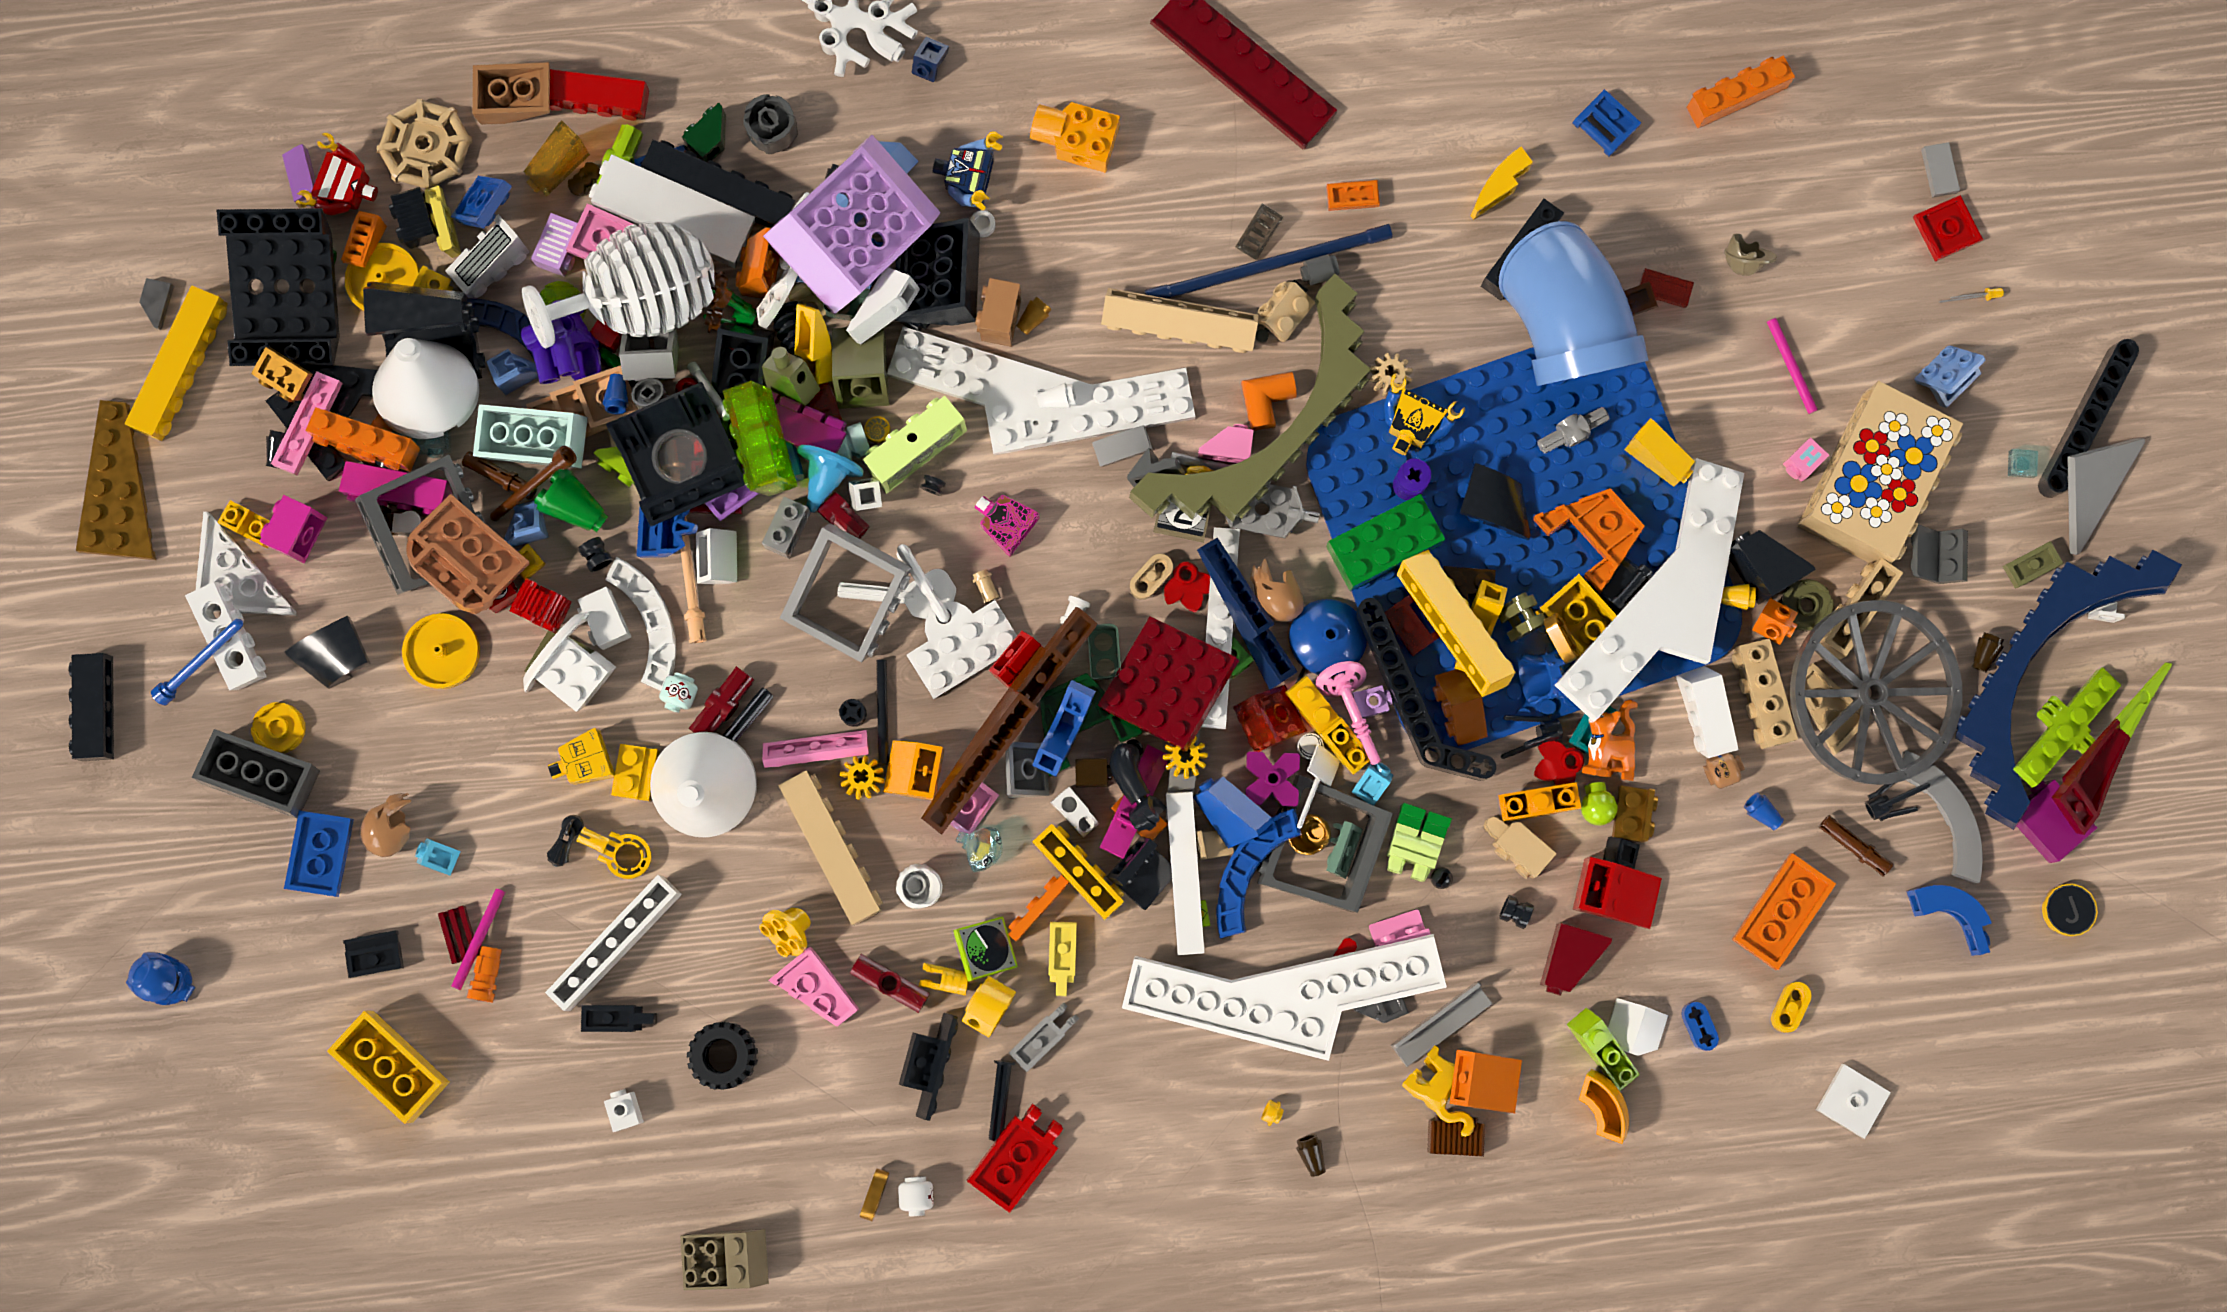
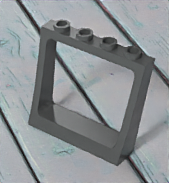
M450 454L370 490L355 499L397 595L430 583L423 577L419 579L411 578L379 507L377 497L440 469L445 473L455 498L484 522L481 513L474 511L471 504L474 502L473 494L468 487L464 488L461 482V478L464 477L463 471L458 463H453Z
M1296 775L1292 784L1299 790L1298 804L1305 788L1311 790L1314 783L1313 780L1301 775ZM1319 783L1316 793L1363 812L1368 816V821L1341 897L1337 899L1276 880L1273 874L1284 843L1271 851L1257 868V872H1260L1257 883L1345 911L1358 913L1393 813ZM1284 806V809H1283V808H1279V810H1278V812H1277L1276 815H1278V814H1280V813H1282V812L1291 810V809H1295V810H1296V809H1297V806H1296V807H1285V806Z

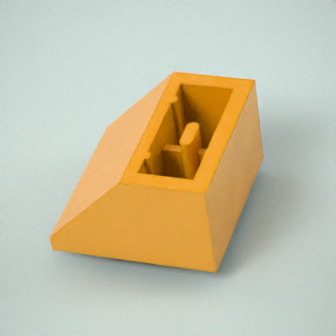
M893 741L883 792L932 801L937 794L944 748L918 742Z

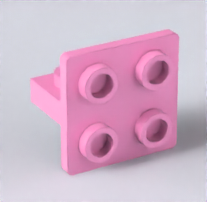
M1413 910L1369 925L1375 947L1431 935L1429 928L1425 929L1419 910Z

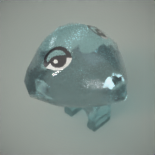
M993 827L980 828L970 834L959 832L955 840L957 843L963 844L962 848L966 850L967 860L973 872H980L990 868L997 863L1003 852L1000 833Z

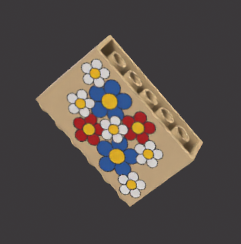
M1877 381L1862 394L1797 527L1868 563H1874L1880 558H1883L1890 564L1896 559L1900 560L1907 548L1904 545L1907 537H1911L1918 526V523L1915 522L1918 515L1923 514L1929 504V501L1926 500L1929 492H1933L1939 484L1940 478L1937 476L1940 470L1945 469L1951 459L1949 452L1952 446L1955 447L1962 437V433L1959 431L1963 423Z

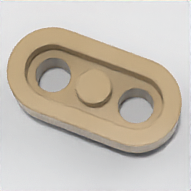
M1165 554L1152 556L1131 579V594L1139 600H1146L1152 597L1171 576L1173 571L1172 560ZM1158 564H1162L1165 567V570L1163 572H1157L1155 570V566ZM1145 583L1148 588L1146 591H1140L1138 585Z

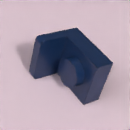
M925 37L914 54L912 74L934 82L937 77V70L948 54L949 46Z

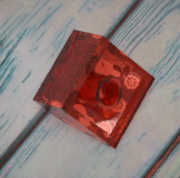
M1285 684L1253 695L1233 707L1254 752H1263L1307 732L1295 704L1285 693L1288 690Z

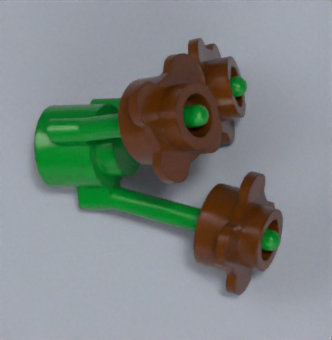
M723 271L719 274L714 272V287L711 286L714 296L710 305L712 310L707 309V313L703 315L705 319L704 325H709L708 333H710L711 329L718 330L720 323L723 324L724 322L751 327L757 316V310L752 308L753 305L745 302L726 287L729 279L724 276L725 273ZM728 304L735 309L732 317L736 320L722 318L723 310L715 308L723 309Z

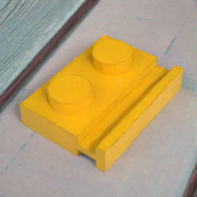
M620 744L611 796L650 802L651 774L658 758L659 750Z

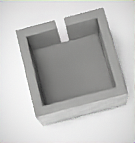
M675 325V329L672 332L662 334L660 331L659 335L653 336L655 349H651L649 337L646 334L643 337H633L628 333L626 335L622 334L619 357L623 380L641 381L647 378L660 380L676 378L679 344Z

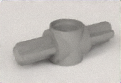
M1603 407L1585 416L1578 415L1577 413L1559 422L1555 432L1537 441L1538 447L1543 453H1548L1563 444L1566 447H1573L1587 439L1591 434L1590 430L1607 422L1609 415Z

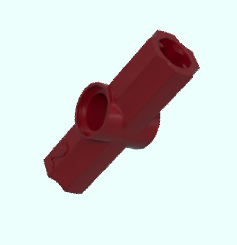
M736 666L721 687H717L710 694L704 704L705 708L688 729L693 733H715L721 724L734 714L739 706L740 699L755 680Z
M862 953L850 972L854 977L917 1013L921 1011L930 995L928 991ZM888 976H893L897 980V986L892 991H887L883 986V981Z

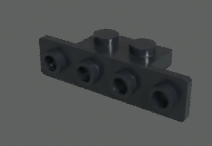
M943 1013L936 1038L914 1032L911 1036L899 1085L922 1091L916 1117L930 1121L937 1108L936 1098L938 1090L943 1085L945 1064L951 1056L950 1045L952 1038L958 1030V1017L952 1014Z

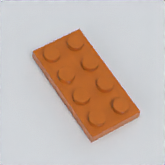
M1790 853L1732 940L1774 970H1779L1836 883L1795 854Z

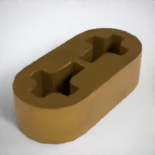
M1556 613L1544 619L1545 629L1561 659L1566 664L1580 657L1579 649L1562 617Z
M876 1169L860 1213V1218L873 1221L890 1174L889 1172Z

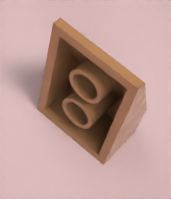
M549 62L473 65L472 114L481 125L507 124L550 113Z

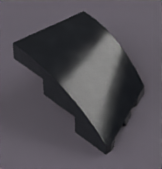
M1475 463L1459 514L1481 520L1483 524L1505 530L1507 534L1530 540L1531 535L1521 483L1499 471Z
M345 616L317 630L285 651V654L328 689L353 678L352 672L371 664L349 616Z

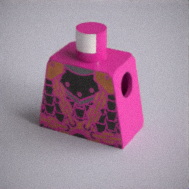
M1001 495L995 504L985 496H982L975 505V509L985 515L980 523L981 528L1009 557H1011L1040 519L1039 513L1004 495Z

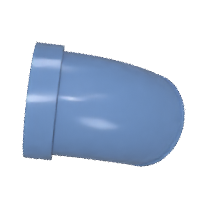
M1566 221L1543 225L1526 235L1510 251L1500 271L1499 288L1502 295L1522 319L1531 338L1536 359L1531 361L1537 386L1649 361L1644 336H1638L1628 300L1613 268L1595 243L1578 225Z

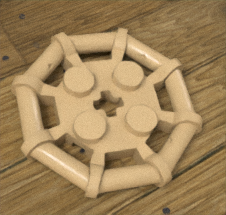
M417 99L416 103L386 117L388 121L380 145L377 146V153L382 156L394 182H403L425 188L426 190L457 174L461 175L463 172L461 169L469 145L472 144V136L468 135L457 115L458 111L454 107L447 108L425 102L423 99ZM426 112L438 115L440 118L438 121L426 118ZM417 114L418 117L414 119L415 122L411 124L402 123L404 120ZM451 123L457 135L449 136L444 127ZM397 128L400 132L396 143H392ZM425 138L428 139L430 144L428 148L421 149L418 143L424 142ZM458 145L452 162L448 158L451 146ZM398 151L403 159V162H401L399 165L396 163L392 155V153ZM443 163L448 167L431 176L430 170L439 169ZM410 167L422 170V177L409 174L407 171Z

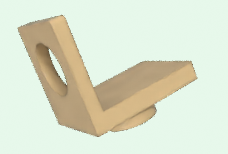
M800 282L792 287L788 295L790 302L798 301V304L803 305L814 303L818 306L822 317L826 316L823 304L806 283Z
M1216 831L1196 832V847L1199 860L1233 855V847L1228 849Z

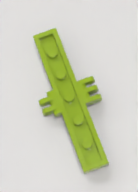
M2101 667L2094 672L2067 706L2058 697L2051 696L2048 702L2042 706V709L2037 712V717L2048 728L2013 770L2033 788L2043 780L2069 748L2084 754L2095 741L2090 735L2091 729L2088 725L2121 687V684Z

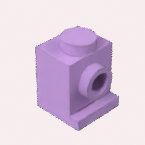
M1383 685L1352 693L1363 719L1387 713L1389 711L1388 706L1392 705L1389 690L1384 691ZM1376 697L1378 704L1375 706L1371 705L1369 698Z

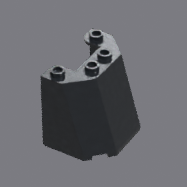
M374 281L368 282L367 287L363 288L365 332L367 336L382 335L386 347V357L395 345L405 338L440 342L450 345L463 353L471 362L477 378H482V368H486L484 352L480 353L477 332H480L479 321L475 317L473 303H468L465 293Z

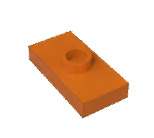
M1378 180L1331 183L1326 186L1328 211L1375 208L1380 205Z

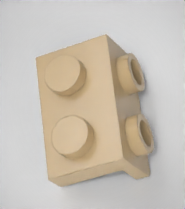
M1284 281L1275 287L1273 296L1269 301L1259 308L1258 324L1264 325L1278 340L1285 342L1315 302L1297 283Z

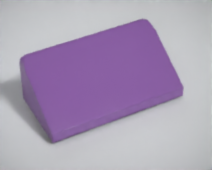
M301 144L282 155L294 202L306 200L304 196L297 193L301 190H307L311 193L316 181L309 151Z
M746 467L742 468L747 481L746 485L705 503L719 521L762 492Z

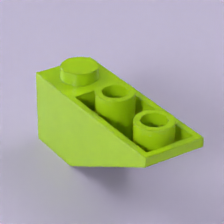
M1585 1008L1567 1023V1026L1581 1046L1619 1091L1640 1075L1603 1020L1588 1008Z

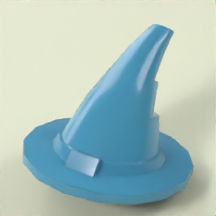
M811 445L798 446V453L809 461V491L806 506L812 513L817 511L824 500L839 486L846 476L862 477L864 474V470L858 464L834 452Z

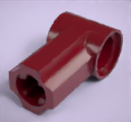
M834 491L817 509V512L830 524H835L843 531L861 539L870 526Z

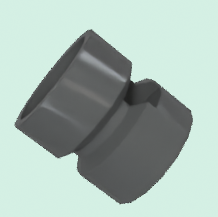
M655 378L641 380L635 385L631 393L632 400L638 409L669 396L662 383Z

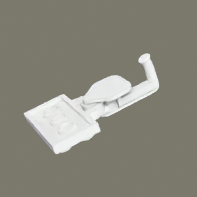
M901 544L897 548V558L912 567L910 574L915 580L903 590L904 593L914 594V597L912 599L903 598V601L913 616L926 619L925 634L928 642L908 653L907 657L931 696L935 699L996 661L1017 635L995 600L972 613L966 606L954 602L956 587L944 570L933 569L924 574L911 549L907 545Z

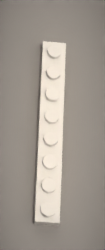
M1214 527L1213 539L1218 537L1237 566L1240 529ZM1210 576L1206 643L1231 654L1233 619ZM1229 679L1201 727L1226 729Z

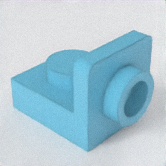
M1379 762L1375 765L1370 763L1353 788L1352 793L1374 806L1390 784L1394 775L1390 773L1391 770L1383 763Z
M426 838L425 842H421L416 850L415 857L418 858L416 863L451 876L461 851Z

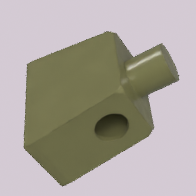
M784 347L775 348L771 356L763 363L762 370L767 389L780 394L781 397L790 398L802 403L803 407H805L820 391V387L807 363L803 359L787 353Z

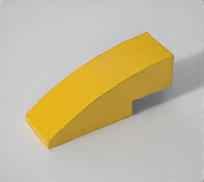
M1522 146L1510 154L1487 180L1471 213L1473 220L1513 194L1518 186L1516 179L1529 171L1533 161Z
M797 304L794 355L802 357L817 384L833 381L832 346L829 333L818 309Z

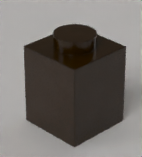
M1107 758L1075 759L1076 788L1107 787V781H1113L1110 765H1107Z

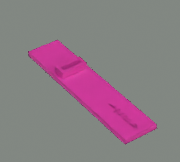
M1147 745L1138 764L1141 777L1150 791L1147 797L1153 796L1169 760H1163V755L1166 753L1150 745ZM1125 795L1099 847L1124 859L1137 831L1129 818L1131 809L1137 804L1131 805Z

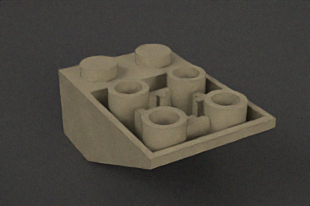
M765 1229L680 1236L684 1290L741 1289L769 1284Z

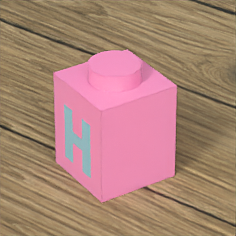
M1810 437L1783 465L1792 478L1799 479L1802 482L1829 454Z

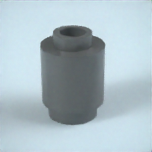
M1326 254L1303 261V267H1300L1303 281H1308L1310 286L1328 281L1334 274H1340L1339 265L1334 255L1329 256Z

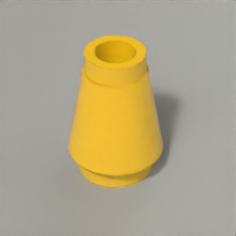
M1749 584L1724 587L1721 603L1745 610L1748 607L1754 608L1756 587H1749Z

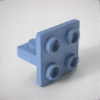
M1949 345L1914 380L1917 384L1929 387L1939 406L1947 408L1982 374L1979 367L1986 359L1983 355Z

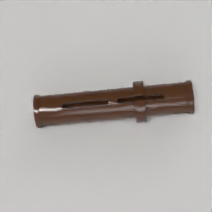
M468 451L462 459V466L500 484L508 492H516L528 482L518 477V473L514 471L509 472L483 458L473 456L471 451ZM537 488L525 498L531 500L535 496Z
M1831 815L1825 817L1819 825V829L1858 857L1859 862L1862 864L1866 863L1882 877L1893 867L1894 864L1875 850V846L1872 844L1868 845L1858 836L1831 817Z

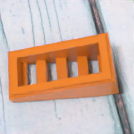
M363 211L357 213L341 258L343 263L365 268L387 228L379 215ZM355 252H360L361 255H360V256L354 255V253H355Z

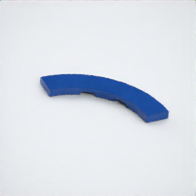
M1295 809L1272 817L1274 823L1259 836L1241 843L1230 858L1220 882L1216 908L1220 939L1247 932L1244 906L1247 889L1254 872L1264 858L1276 847L1294 837L1302 835L1300 828L1297 827L1298 818Z

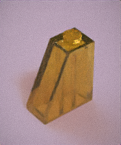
M562 120L523 171L528 177L526 183L536 193L541 191L546 197L590 156L580 137Z

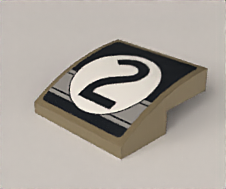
M1169 500L1171 504L1162 515L1157 513L1153 532L1204 543L1211 507L1202 517L1197 515L1192 520Z

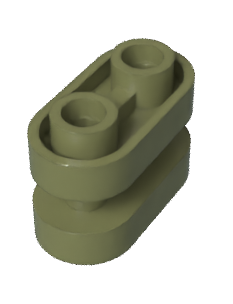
M1524 592L1514 597L1512 601L1504 604L1498 617L1501 624L1509 621L1513 628L1506 633L1511 642L1532 633L1544 625V619H1546L1544 614L1541 613L1535 616L1531 609L1538 604L1533 594L1528 596ZM1521 614H1523L1526 620L1523 623L1520 621L1518 617Z

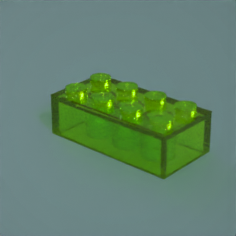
M749 381L724 390L725 399L723 400V406L730 416L732 423L730 424V432L738 445L736 453L744 467L745 474L743 479L747 488L756 493L772 496L798 487L771 389Z

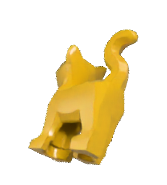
M1434 1045L1424 1059L1426 1066L1435 1074L1434 1077L1427 1081L1422 1077V1072L1416 1068L1403 1082L1402 1086L1415 1098L1424 1101L1425 1105L1435 1111L1440 1119L1445 1122H1463L1464 1128L1461 1131V1135L1464 1137L1470 1136L1475 1127L1474 1120L1470 1114L1463 1111L1448 1112L1446 1109V1104L1451 1096L1455 1064L1440 1057L1439 1048Z

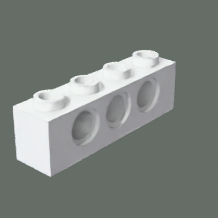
M212 582L185 595L207 644L218 636L233 620L241 619L244 622L240 611L233 606L231 601L233 596L230 589L223 583ZM217 605L221 608V615L218 618L213 613ZM244 627L213 654L229 690H240L267 677L264 672L266 670L265 663L260 656L256 655L253 648L255 646L254 640L245 631ZM239 652L244 657L243 663L240 666L235 660Z

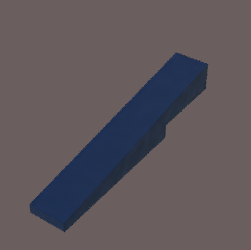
M1218 537L1197 549L1269 690L1273 689L1298 672L1269 629L1275 624L1260 604Z

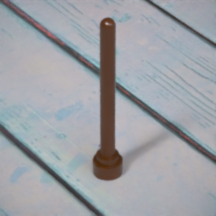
M561 446L553 453L552 462L492 511L490 519L498 521L556 471L571 467L577 461L574 451L568 446Z

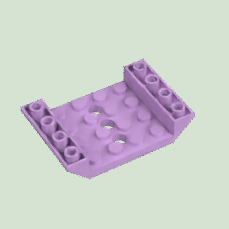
M870 135L853 151L850 157L787 216L779 220L763 237L833 314H836L865 290L934 223L940 215V211L873 135ZM838 194H844L847 197V207H840L837 204L836 196ZM858 213L864 216L866 220L864 227H858L854 223L855 214ZM873 233H877L883 238V245L881 247L873 245L871 240Z

